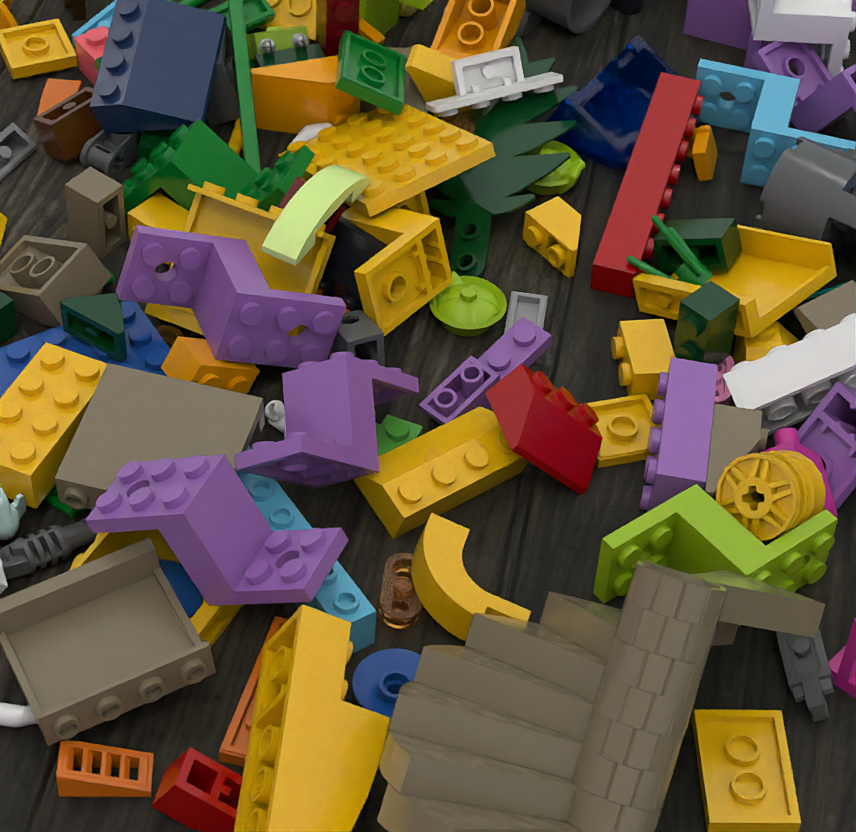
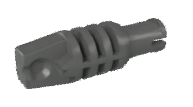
M83 518L80 521L63 527L60 525L48 526L46 530L36 531L35 535L33 533L26 535L25 540L23 538L14 540L13 543L0 549V559L2 560L6 580L33 574L36 568L38 570L45 569L47 564L49 566L55 565L58 560H67L71 556L72 551L93 543L97 533L92 532L85 522L86 518Z

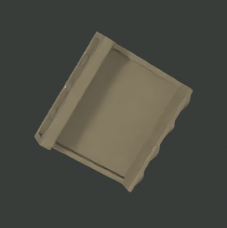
M108 363L55 476L59 501L75 509L86 508L93 510L97 499L108 490L116 479L119 469L131 461L141 462L161 460L163 458L175 459L194 457L196 455L225 454L235 472L238 473V470H236L235 454L247 451L253 434L260 435L265 424L263 398Z
M150 538L0 599V645L48 746L61 740L70 739L81 731L104 721L113 720L127 711L143 704L157 701L166 694L189 684L198 683L205 677L216 673L208 641L202 642L160 567L156 548Z

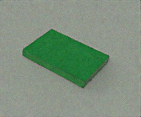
M344 30L339 40L335 88L399 115L404 107L406 57L351 31Z

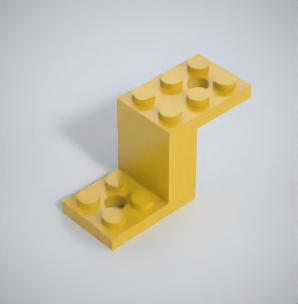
M425 191L372 217H368L352 207L342 213V217L388 245L354 271L363 310L383 331L384 336L453 283L440 220L437 217L430 216Z

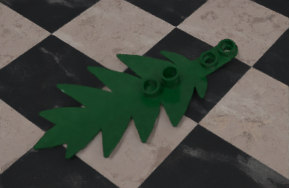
M519 36L515 37L508 46L519 47L524 78L548 73L556 63L554 57L529 63L527 52ZM577 86L557 88L542 93H530L532 90L522 92V97L519 99L502 101V97L490 100L491 105L487 107L470 109L456 114L463 122L471 126L461 129L492 142L496 156L435 185L450 200L433 199L429 202V205L444 217L456 218L450 261L451 272L455 271L459 276L483 278L486 268L492 216L509 214L536 199L534 194L513 195L520 193L548 176L571 158L570 153L567 152L522 155L555 140L578 125L576 120L529 123L567 100L578 91Z

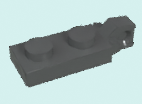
M820 626L816 638L776 631L788 685L796 702L806 700L813 722L830 718L824 695L834 693L832 685L834 680Z

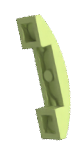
M338 164L327 166L317 172L297 191L283 209L262 245V252L296 266L315 245V235L319 228L344 201L353 203L370 184V177Z

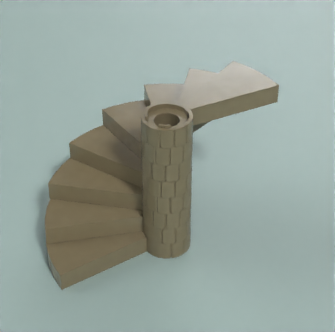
M645 560V562H636L622 610L549 591L539 624L475 612L465 646H424L414 681L405 683L399 689L389 723V731L380 758V771L389 784L387 785L377 821L388 832H655L710 647L715 645H732L739 625L816 638L826 604L728 570L691 575L655 565Z

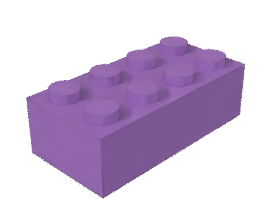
M671 357L668 373L660 372L657 395L662 396V400L654 399L651 422L658 424V428H650L647 450H649V453H654V456L647 455L643 475L645 483H650V486L643 485L639 509L647 510L646 513L695 484L703 490L705 488L718 365Z

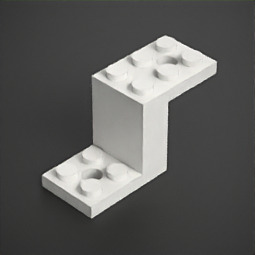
M748 0L753 40L817 43L816 53L832 78L844 71L842 61L843 59H848L850 52L849 32H854L856 27V12L851 11L852 0Z

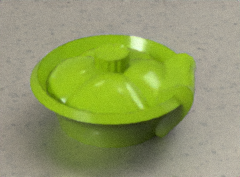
M551 141L522 156L567 152L570 153L571 158L551 174L526 189L541 195L563 194L577 183L581 172L586 167L585 162L569 146L557 141Z
M452 271L453 283L429 301V307L449 332L464 337L483 334L505 314L507 309L506 297L496 285L485 279L474 276H459L455 271Z

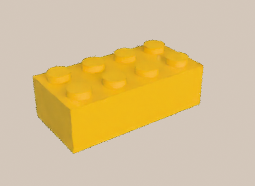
M46 342L0 398V487L4 490L7 498L15 500L16 495L21 493L25 498L26 505L37 509L56 484L55 476L107 363Z

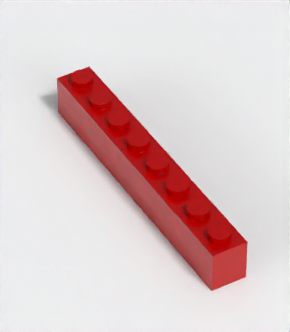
M661 72L593 262L591 289L633 298L635 290L632 279L645 272L628 263L626 258L633 256L645 262V259L652 260L655 251L653 235L658 234L660 231L651 221V217L656 215L664 223L665 214L661 213L662 209L669 210L673 195V189L669 188L670 185L677 186L681 172V165L677 164L678 161L685 162L689 142L685 140L686 138H693L697 119L693 117L694 115L700 116L704 103V96L699 95L701 81Z

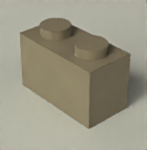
M89 167L65 184L70 241L88 243L96 256L101 259L127 241L123 185Z

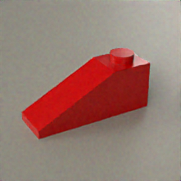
M189 747L166 769L151 807L191 829L202 832H234L243 777Z

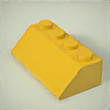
M479 406L379 456L378 473L353 480L391 537L395 539L427 522L431 513L439 516L518 475L523 471L528 461L511 450L494 412Z

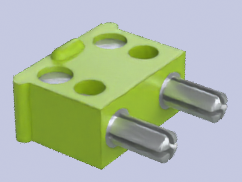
M303 25L288 28L275 26L267 28L264 32L246 34L249 60L254 59L256 54L310 45L307 26Z

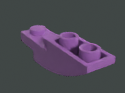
M522 317L480 358L476 359L470 356L419 404V409L443 425L479 406L486 409L492 408L485 392L521 363L529 367L552 345V335L525 317Z

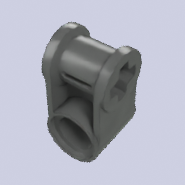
M102 129L84 144L80 154L81 165L86 168L94 167L101 170L112 179L118 178L133 161L138 159V144L141 139L140 131L105 133Z

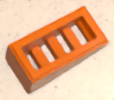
M60 741L57 766L59 797H151L154 753L80 741ZM73 767H82L81 772L74 771ZM92 767H101L100 775L93 774ZM111 767H120L119 778L111 777ZM130 767L139 768L138 781L129 779Z

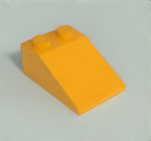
M449 0L430 49L458 60L507 48L519 27L526 8L525 0Z
M338 55L250 69L256 129L298 134L304 126L309 124L328 122L338 127L346 123L350 116L360 113V99L335 88Z

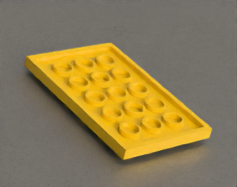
M405 103L399 115L377 106L376 109L367 113H357L350 116L346 123L338 127L333 126L320 130L317 133V137L308 141H297L287 147V151L290 150L294 153L303 145H306L315 154L302 176V179L306 181L327 166L336 164L370 177V184L353 203L344 201L345 204L368 217H372L496 156L492 142ZM285 152L278 154V158H280Z

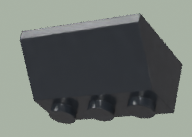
M341 216L330 233L336 236L318 288L321 289L322 296L342 298L347 306L346 309L350 312L356 310L364 311L354 271L388 245Z

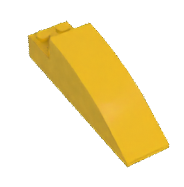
M302 604L264 645L234 832L352 831L370 792L383 752L390 717L343 701L348 688V682L344 680L345 666L353 650V643L349 641L351 622Z

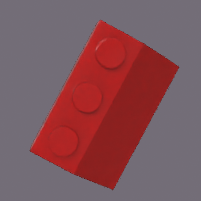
M521 363L485 392L505 438L513 452L582 495L587 491L603 440L596 425L599 422V418L588 404L583 403L580 405L564 387L557 389L553 386L543 372L537 371L535 373Z

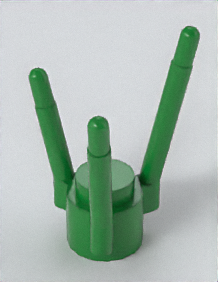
M653 215L651 221L685 261L674 272L679 277L678 281L703 286L713 274L698 260L673 227L667 228L658 216ZM633 256L626 258L628 263L647 274L673 279Z

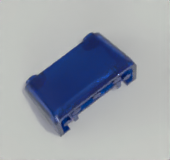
M639 35L635 36L619 56H615L579 92L573 91L546 121L576 120L578 123L576 127L553 141L563 143L575 152L608 168L615 169L619 165L624 169L629 164L661 72L679 75Z

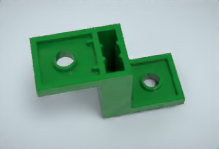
M197 119L188 128L182 124L171 135L168 144L165 141H161L152 150L148 160L142 157L134 164L129 171L133 175L132 178H127L122 183L125 215L160 187L183 208L190 211L196 192L187 189L188 185L192 184L202 188L204 181L226 188L224 196L235 200L237 193L259 200L257 208L269 212L271 205L279 206L296 177L302 178L315 154L306 145H303L294 153L290 150L285 152L278 159L273 169L266 167L258 174L203 121Z

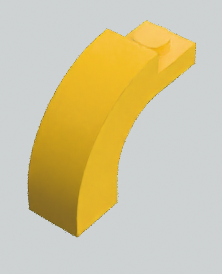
M431 513L416 545L412 557L411 571L416 593L433 619L448 632L465 642L467 641L475 612L528 621L531 613L530 610L486 592L474 583L467 574L462 562V550L470 529Z

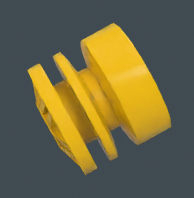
M781 449L752 453L737 457L725 467L717 482L716 502L760 541H765L783 536L822 512L825 504L826 489L822 474L812 460L799 452ZM764 493L765 499L760 500L759 495Z

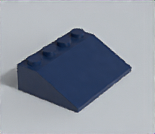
M117 0L90 103V108L105 133L168 130L178 129L182 124L188 128L197 119L204 122L227 22L226 16L166 0Z

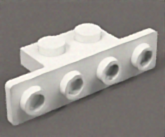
M511 46L450 61L456 95L427 102L425 105L426 110L438 113V117L457 114L460 107L470 105V109L483 108L491 105L490 100L502 97V101L515 100L522 97V92L532 89L534 93L551 91L554 89L553 84L563 82V75L548 72L524 78L519 47Z

